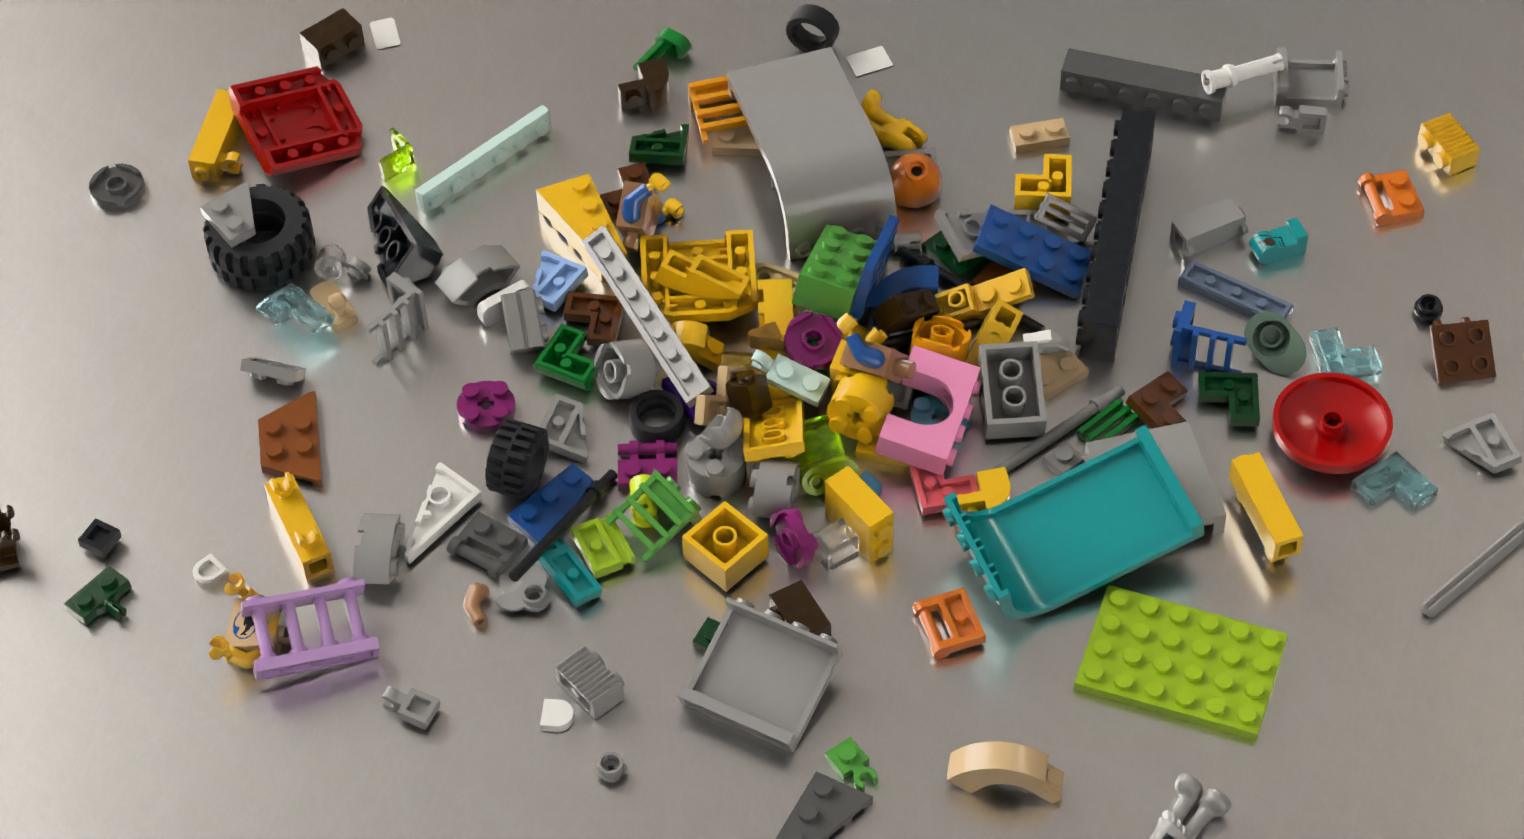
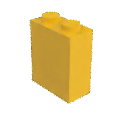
M850 466L845 467L826 479V518L869 563L878 557L887 555L893 548L894 512Z

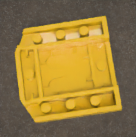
M753 229L725 231V239L669 242L668 234L640 236L641 279L669 323L685 320L696 322L730 321L758 309ZM670 249L693 260L700 253L751 278L739 299L705 298L677 291L654 281L658 269Z

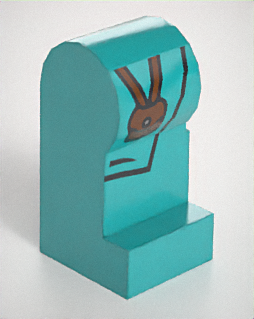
M1296 217L1287 220L1286 226L1256 233L1250 239L1249 247L1261 264H1270L1305 254L1308 234Z

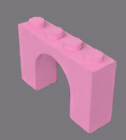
M914 345L908 361L916 363V372L912 379L902 378L901 384L929 393L940 399L946 406L949 417L937 424L922 425L887 414L878 438L875 453L943 476L946 465L953 466L958 451L953 448L954 443H961L966 429V426L961 425L963 419H970L974 403L970 402L971 397H978L982 385V380L978 379L981 368Z

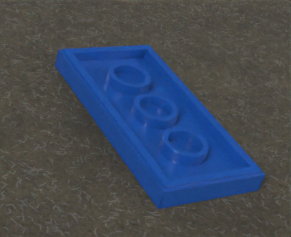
M889 215L863 268L850 313L853 318L860 319L873 290L882 276L899 225V217Z

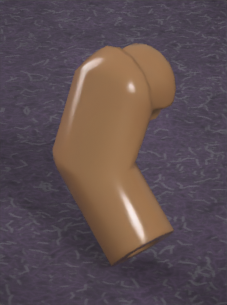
M474 583L468 588L463 603V608L475 627L483 626L488 620L480 604L481 601L487 599L486 595H489V588L487 585Z

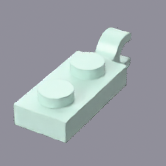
M756 349L751 358V367L766 373L768 384L815 407H818L831 383L830 378L781 354H778L774 361L768 354Z

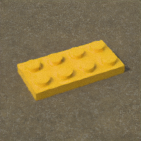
M795 396L771 399L773 407L756 419L744 418L743 453L745 462L753 461L754 463H760L762 459L779 456L792 458L805 452L803 400Z

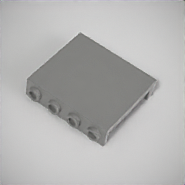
M1189 421L1149 429L1203 521L1204 526L1209 525L1212 535L1223 533L1227 514ZM1135 432L1086 442L1085 455L1081 456V464L1136 438Z
M727 597L725 602L728 609L688 687L681 686L677 697L683 706L793 754L843 655L837 644L838 641L824 633H821L820 636L810 633V629L799 622L793 621L792 624L782 621V617L771 610L761 612L754 609L755 606L745 599L738 598L735 601Z

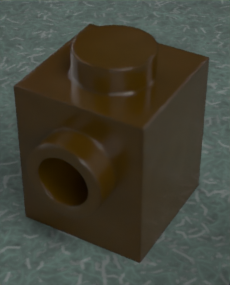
M751 370L741 371L736 374L735 378L725 384L730 408L733 407L738 410L743 418L756 419L773 407L767 376L764 374H756Z

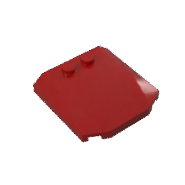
M318 66L235 84L229 87L228 94L232 111L264 173L270 176L360 155L362 123L341 84L334 78L329 80L322 75V69Z

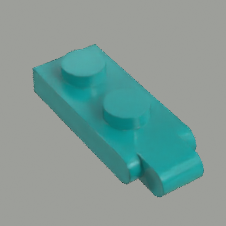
M557 540L539 559L540 563L575 607L601 596L603 588L565 541L559 543Z

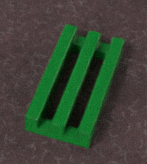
M1118 398L1079 428L1077 436L1085 443L1094 441L1103 433L1112 429L1113 425L1126 417L1127 419L1101 439L1120 436L1138 423L1140 417L1135 412H1131V408L1128 405L1124 406L1123 401Z

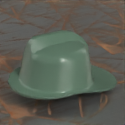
M1266 311L1254 315L1247 322L1244 331V337L1247 338L1246 344L1268 370L1278 375H1291L1303 366L1307 356L1306 345L1301 336L1284 317L1278 313Z

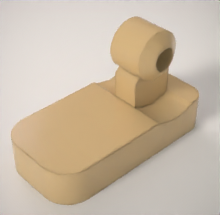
M328 280L311 288V302L332 331L340 332L358 322L356 310L351 306L335 282Z

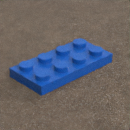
M990 204L986 211L972 250L1011 270L1017 271L1026 268L1031 279L1073 299L1080 293L1090 262L1091 252Z

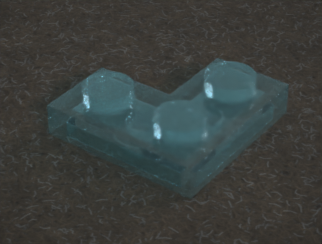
M293 283L260 300L256 307L257 311L277 326L291 318H295L314 334L331 326L335 318L323 305L314 301Z
M1338 327L1309 332L1308 340L1321 373H1341L1355 378L1382 374L1383 366L1375 345L1346 349Z
M1397 451L1352 480L1351 488L1371 506L1392 492H1395L1414 511L1436 497L1438 488Z

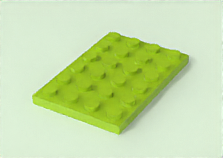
M1108 585L1081 661L1073 690L1257 741L1287 643L1288 633Z

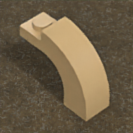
M988 741L970 744L951 752L947 781L970 794L993 784L1015 785L1025 788L1053 804L1061 800L1064 772L1049 764V754L1041 750L1018 743Z

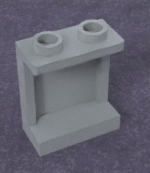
M1276 47L1275 54L1279 53L1283 57V59L1278 60L1276 63L1284 61V70L1274 72L1275 106L1306 105L1341 108L1343 97H1348L1349 81L1344 80V77L1347 76L1348 64L1347 61H1343L1342 50H1336L1334 60L1288 59L1287 48Z

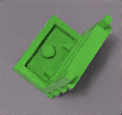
M656 469L652 472V476L646 482L639 484V488L632 495L629 494L621 506L612 510L613 513L605 520L611 526L619 518L649 548L641 557L645 563L688 522L694 527L702 520L698 513L701 507L690 496L685 499L679 493L681 487L670 476L665 479ZM644 493L675 523L668 532L637 502ZM631 506L662 536L655 544L623 514Z

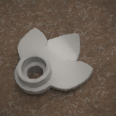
M534 564L517 582L512 581L509 575H500L499 584L503 595L499 596L495 603L501 609L511 612L522 609L529 612H538L545 609L550 602L549 591L546 589L548 577L545 571L537 564Z

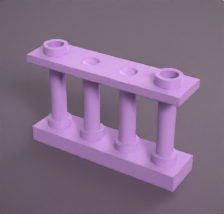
M350 577L338 581V584L270 597L254 595L241 602V617L253 616L261 656L258 660H254L253 664L255 681L378 658L380 650L378 637L369 638L368 635H365L357 596L364 594V579L356 580V578ZM344 598L353 638L350 642L339 644L334 639L326 602ZM314 604L323 644L320 645V648L308 650L303 644L295 607ZM283 610L292 650L289 651V654L277 656L276 653H273L265 613Z

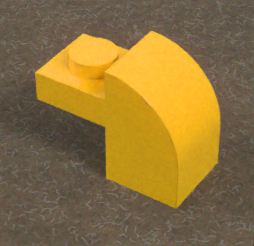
M689 320L671 324L694 361L712 371L718 369V366L722 363L724 343L707 335L708 325Z
M1006 467L976 472V483L979 491L956 495L960 508L965 511L985 510L1010 500L1011 485Z

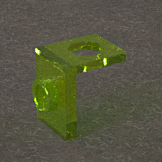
M394 128L390 129L392 147L395 151L379 160L381 178L385 182L415 164L412 145Z

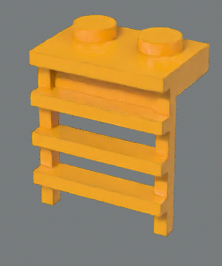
M727 76L688 83V104L690 111L695 112L703 144L708 143L707 133L748 125L744 116L708 123L703 122V119L742 112L737 100H731Z

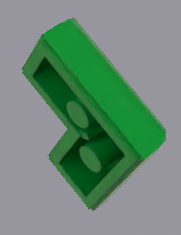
M561 323L535 361V371L585 391H590L596 382L595 377H598L599 367L594 368V361L577 355L587 341V333Z

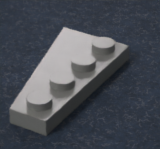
M937 210L933 217L959 262L982 256L972 250L987 210L984 213H971L970 210H959L957 213H947V210ZM1009 210V213L1055 234L1052 227L1034 218L1035 213L1039 210Z

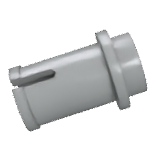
M921 231L896 233L891 248L893 253H896L902 247L921 249Z

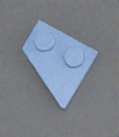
M543 250L541 252L540 269H537L535 275L536 282L533 284L532 289L535 290L536 297L542 296L543 306L555 312L566 301L568 292H574L589 274L587 267Z

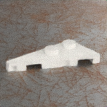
M441 462L435 468L436 475L433 483L428 486L427 498L422 502L415 520V530L406 544L404 560L409 564L483 498L481 490Z

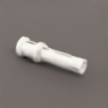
M1277 53L1273 56L1237 66L1225 64L1218 70H1203L1201 73L1203 88L1207 94H1213L1216 89L1223 87L1234 88L1240 81L1284 70V61L1276 62L1283 59V57Z

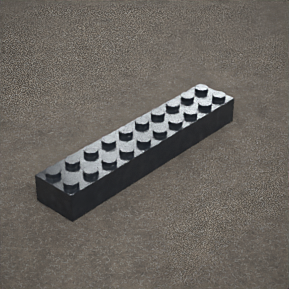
M1123 109L1121 120H1115L1113 136H1116L1117 139L1111 140L1109 156L1114 158L1107 161L1105 177H1110V179H1106L1103 183L1101 198H1106V200H1102L1099 204L1098 219H1102V221L1098 220V223L1095 225L1094 240H1098V242H1094L1091 246L1089 261L1094 263H1090L1086 273L1085 283H1090V285L1086 284V287L1083 288L1081 305L1086 306H1082V309L1079 310L1077 327H1082L1077 330L1075 344L1081 346L1080 358L1107 362L1115 361L1152 154L1156 113Z

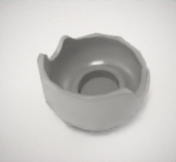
M733 407L726 408L728 411L726 416L718 414L701 433L699 439L717 450L726 449L734 444L741 435L743 417Z

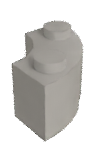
M482 245L463 255L455 262L446 265L435 283L453 304L473 307L488 292L506 288L520 268V265L502 245Z
M363 514L358 528V532H363L360 546H355L353 578H356V580L364 579L365 584L389 585L394 580V576H398L399 558H396L400 541H404L405 524L400 523L401 514Z

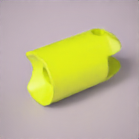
M641 474L634 476L629 482L630 495L639 488V484L646 482L652 475ZM644 493L637 502L658 521L657 506ZM631 506L634 523L641 528L652 527Z

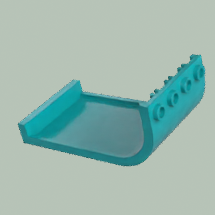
M1146 425L1135 430L1136 438L995 507L980 511H965L960 508L955 492L943 497L946 509L942 510L948 525L950 527L956 526L959 532L956 535L957 541L963 552L969 550L973 558L969 562L977 577L983 576L987 585L983 586L986 595L991 603L997 602L1005 616L1022 619L1052 611L1205 535L1203 521Z

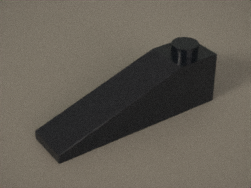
M381 186L367 207L370 229L372 233L376 234L377 243L373 247L374 253L378 254L380 258V263L377 265L380 278L386 288H388L386 278L393 272L403 278L410 279L412 282L429 277L433 269L439 265L443 252L434 238L386 187Z

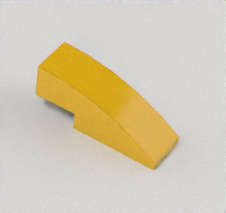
M670 249L658 269L654 282L677 291L705 298L739 299L751 278L700 253L693 260Z

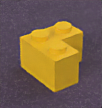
M1044 154L1043 175L1015 174L1014 210H1039V206L1045 200L1047 192L1071 203L1072 155ZM1052 202L1049 206L1070 215V211ZM1047 211L1045 212L1048 218L1061 219Z

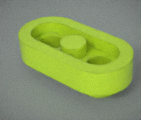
M839 456L807 465L801 471L799 481L808 494L816 496L825 494V480L845 467L850 466L858 476L860 475V470L852 458ZM821 478L819 484L812 485L814 479Z

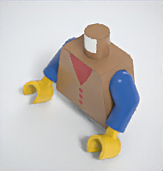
M654 173L650 177L648 184L624 181L616 227L623 236V245L629 253H637L640 245V236L654 235L656 226L665 221L667 215L670 214L675 219H678L685 212V209L682 208L683 204L675 198L668 199L662 209L663 204L654 188L663 193L670 186L671 182L661 173Z
M845 313L837 321L838 328L847 336L840 365L887 379V381L900 384L902 377L907 379L914 377L916 372L915 362L908 361L907 355L881 345L888 338L883 330H877L876 327H873L866 335V341H864L859 333H853L852 330L858 325V322L851 315Z

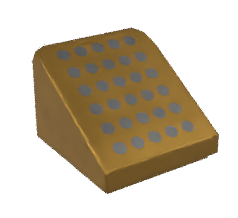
M770 322L748 332L750 348L784 351V340L776 322Z

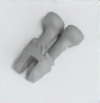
M1181 773L1175 781L1178 801L1172 811L1168 809L1163 811L1162 817L1158 819L1157 826L1150 839H1195L1211 819L1223 816L1229 811L1231 802L1222 792L1216 789H1209L1205 793L1198 810L1185 827L1182 822L1202 798L1203 787L1192 775Z

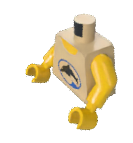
M235 572L228 579L235 583L236 586L227 582L224 586V591L230 596L238 593L240 598H235L226 636L216 635L209 644L213 647L209 651V656L213 660H218L224 656L227 664H235L245 669L253 668L254 660H258L261 653L253 616L241 617V602L246 601L248 597L261 594L249 586L245 588V578L240 573ZM282 610L265 613L273 653H276L277 656L280 653L282 644L291 645Z

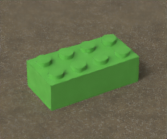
M826 224L799 274L791 303L836 319H840L845 313L850 315L863 268L876 241L867 235H857L848 232L841 226Z

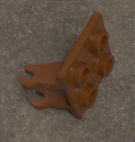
M1462 317L1460 323L1442 324L1441 320H1433L1432 326H1430V334L1438 384L1496 377L1488 320L1470 321L1469 317Z

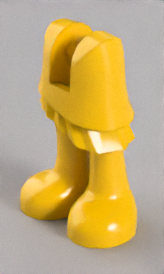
M871 89L865 95L861 106L880 144L884 148H890L895 151L912 150L922 147L927 142L928 136L911 120L895 118L881 108L882 96L880 92Z

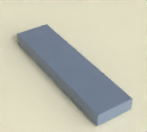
M1194 260L1190 261L1178 278V285L1249 317H1253L1260 312L1271 311L1278 313L1288 320L1294 309V305Z

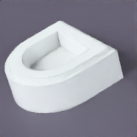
M211 553L197 562L193 568L195 583L203 589L215 588L230 576L229 570Z
M544 699L540 722L541 731L562 732L570 728L574 722L572 706L564 700Z

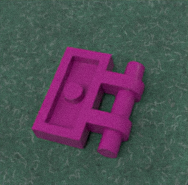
M664 439L656 440V443H639L638 440L629 441V444H618V456L630 455V460H618V491H629V482L634 476L641 474L652 475L655 469L665 479L670 476L678 484L677 458H666V454H677V442H665ZM656 454V459H639V455Z

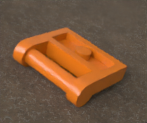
M1406 169L1378 175L1365 173L1358 178L1360 188L1365 190L1374 210L1373 217L1378 225L1423 218L1424 207ZM1377 188H1381L1391 210L1385 208Z
M964 587L922 599L913 604L912 610L915 616L920 618L932 645L930 650L935 659H943L952 652L986 643V634ZM939 611L950 638L942 640L931 612Z

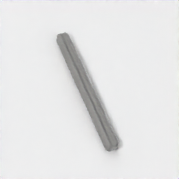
M1524 518L1422 602L1421 611L1429 618L1435 617L1524 542Z

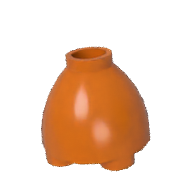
M910 153L901 156L893 163L889 171L896 204L907 208H921L936 201L941 191L942 175L939 166L932 158L921 153ZM918 170L921 175L914 176L912 172Z

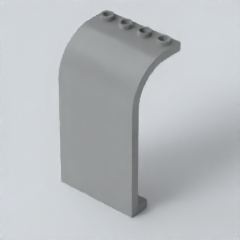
M832 47L727 72L731 100H737L777 189L784 218L786 248L789 260L793 261L809 257L826 224L841 226L848 232L857 235H867L873 240L878 239L889 215L896 216V202L891 175L878 137Z

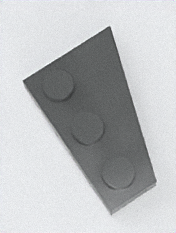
M816 771L776 839H828L839 828L846 827L852 821V817L860 810L867 809L873 803V796Z

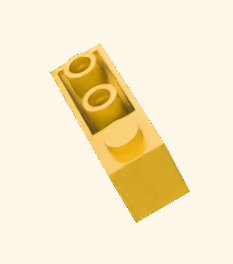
M998 299L987 313L968 351L965 363L978 367V349L981 344L1009 343L1024 313Z

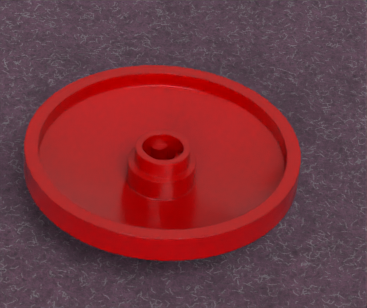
M1323 372L1301 377L1284 388L1274 405L1272 430L1280 448L1298 464L1322 473L1345 474L1356 472L1372 465L1385 453L1392 435L1393 417L1386 400L1368 383L1346 374Z

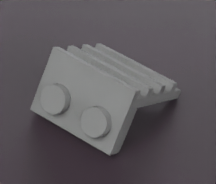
M395 272L386 278L391 306L366 327V331L370 334L374 330H376L380 354L372 360L375 366H378L384 360L390 362L393 359L392 353L397 349L402 352L405 349L404 343L408 339L412 341L417 339L416 332L420 329L424 331L429 329L423 291L417 288L410 279L403 278ZM387 319H388V322H389V328H390V333H391V338H392V343H391V344H390V340H389V334H388L387 324H386V322H385ZM400 321L403 322V328H404V333H403V334H402V328H401V323H400Z

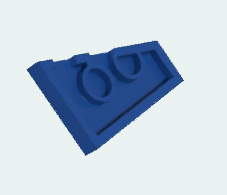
M572 463L507 515L508 522L536 545V542L540 541L586 494V489L593 482V479Z

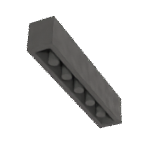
M1071 48L1068 49L1060 79V90L1220 121L1228 87L1216 89L1213 94H1207L1202 85L1201 74Z

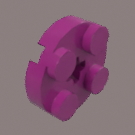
M813 312L802 313L793 318L787 326L783 338L784 350L789 359L812 370L823 369L831 365L842 339V332L838 328L837 323L829 316L824 314L823 316L813 315ZM811 336L813 339L818 337L820 339L817 344L818 346L808 345L807 337Z
M504 381L467 383L462 387V393L457 399L458 418L463 425L465 423L467 426H470V430L475 433H495L504 422L514 418L516 413L514 395L509 390L508 384ZM483 404H491L489 410H483L481 406Z
M792 508L773 514L770 519V528L776 526L777 535L773 536V540L782 558L789 565L795 563L797 565L795 569L798 570L810 565L814 560V551L818 550L819 546L816 537L809 533L804 525L801 512L797 508Z

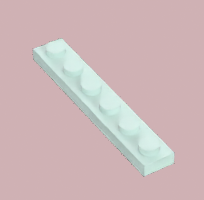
M542 104L415 189L418 209L424 214L428 213L454 194L461 192L475 180L483 177L485 173L497 165L504 163L506 159L518 151L523 150L540 136H544L552 129L550 110Z

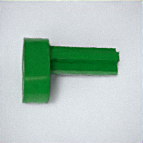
M665 27L655 37V44L633 65V69L638 72L637 63L662 58L666 54L682 60L692 50V45L684 35Z

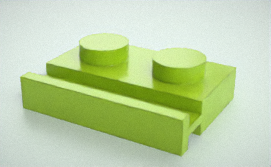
M611 513L606 514V517L600 520L597 517L570 528L571 536L595 579L623 569V566L626 564H636L635 555L616 522L611 526L605 522Z

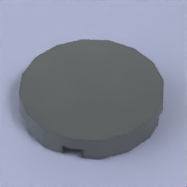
M121 163L115 164L116 167L109 168V166H106L97 171L89 182L90 196L94 204L102 209L116 211L129 208L141 200L145 193V182L140 170L134 166Z

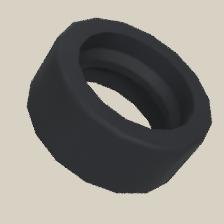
M813 4L798 6L793 11L786 25V34L790 42L806 53L833 47L840 30L838 21L832 13L825 8ZM801 23L815 26L825 36H817L810 33Z
M650 390L637 396L629 407L630 430L633 436L641 443H656V440L664 439L665 442L677 440L685 429L684 406L680 398L665 390ZM653 409H663L674 415V419L670 423L661 427H651L640 421V417L644 413Z

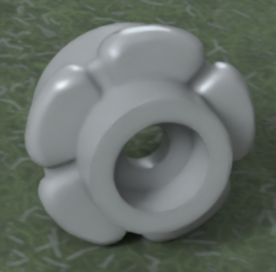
M353 256L349 262L344 263L347 268L345 273L351 279L357 282L361 278L364 280L368 279L371 268L363 260Z
M606 752L597 761L596 775L600 779L604 778L607 782H616L620 776L625 775L627 765L623 763L624 760L618 753Z

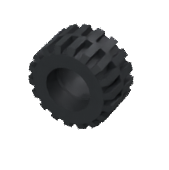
M508 419L502 424L492 441L487 456L485 479L488 490L520 500L528 499L542 478L548 458L549 440L547 430L514 419Z

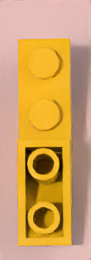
M1026 268L974 286L966 283L934 295L940 308V313L937 315L951 317L959 321L985 318L998 299L1009 305H1014L1035 297L1030 274Z

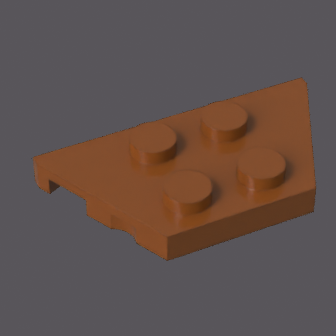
M311 391L258 419L260 464L262 473L284 477L286 472H290V474H293L296 482L298 478L311 481L313 486L319 488L323 487L317 398L315 391Z

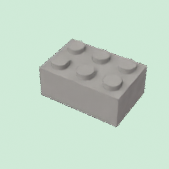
M1038 341L979 345L977 364L981 368L979 380H982L980 392L985 439L1044 435L1047 416Z

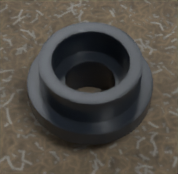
M1425 294L1415 302L1414 313L1424 321L1437 320L1442 316L1443 305L1437 296Z

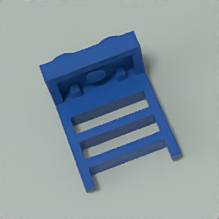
M1185 300L1182 311H1176L1172 328L1176 329L1173 330L1170 346H1173L1171 368H1177V364L1187 366L1188 372H1194L1196 368L1205 372L1242 373L1240 370L1231 369L1234 344L1245 346L1247 338L1193 326L1196 303ZM1200 336L1210 338L1207 362L1197 361ZM1217 340L1227 342L1224 367L1214 365Z

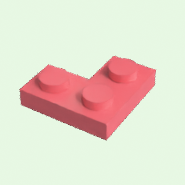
M908 464L922 516L939 513L946 509L943 497L953 492L956 495L979 491L974 474L944 479L942 475Z

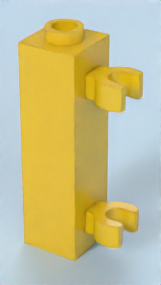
M217 89L188 158L192 179L219 182L224 169L232 174H239L243 165L238 163L240 153L231 152L241 126L232 111L228 94L229 90Z
M1260 452L1250 455L1244 454L1236 459H1232L1229 479L1236 491L1235 496L1240 506H1244L1265 547L1264 552L1269 562L1272 563L1276 560L1300 554L1304 535Z
M286 472L284 477L270 478L269 483L264 484L268 502L306 581L335 570L331 552L293 474Z

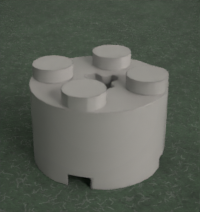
M644 339L604 343L598 348L595 355L594 368L599 367L600 377H595L596 384L601 394L609 400L636 398L641 393L652 390L655 375H658L660 372L659 361L657 358H653L652 352Z
M699 434L686 448L687 473L690 486L696 493L707 498H711V495L728 498L736 494L743 488L747 475V462H745L743 442L738 438L730 447L717 450L700 440L699 436L701 434Z
M775 458L762 459L760 463H756V469H752L750 486L755 488L753 497L750 496L747 513L755 517L771 519L773 514L781 510L795 508L790 507V504L794 503V499H797L800 480V467L798 466L800 463Z

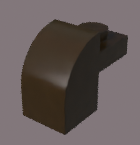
M664 57L637 63L639 80L617 85L619 105L622 111L648 105L650 111L653 112L667 103L670 97L669 70Z

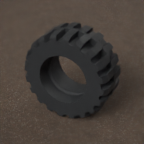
M256 184V187H250L255 231L279 232L277 236L257 244L241 242L231 248L207 219L203 226L204 240L214 271L224 281H230L231 285L238 288L245 286V289L254 291L255 288L269 290L274 285L280 287L285 285L287 280H294L300 275V270L304 271L310 264L309 260L313 258L315 252V237L311 217L304 201L286 188L283 191L277 185L266 187L265 184Z

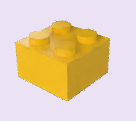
M726 501L682 536L683 558L726 592L769 556L768 534Z

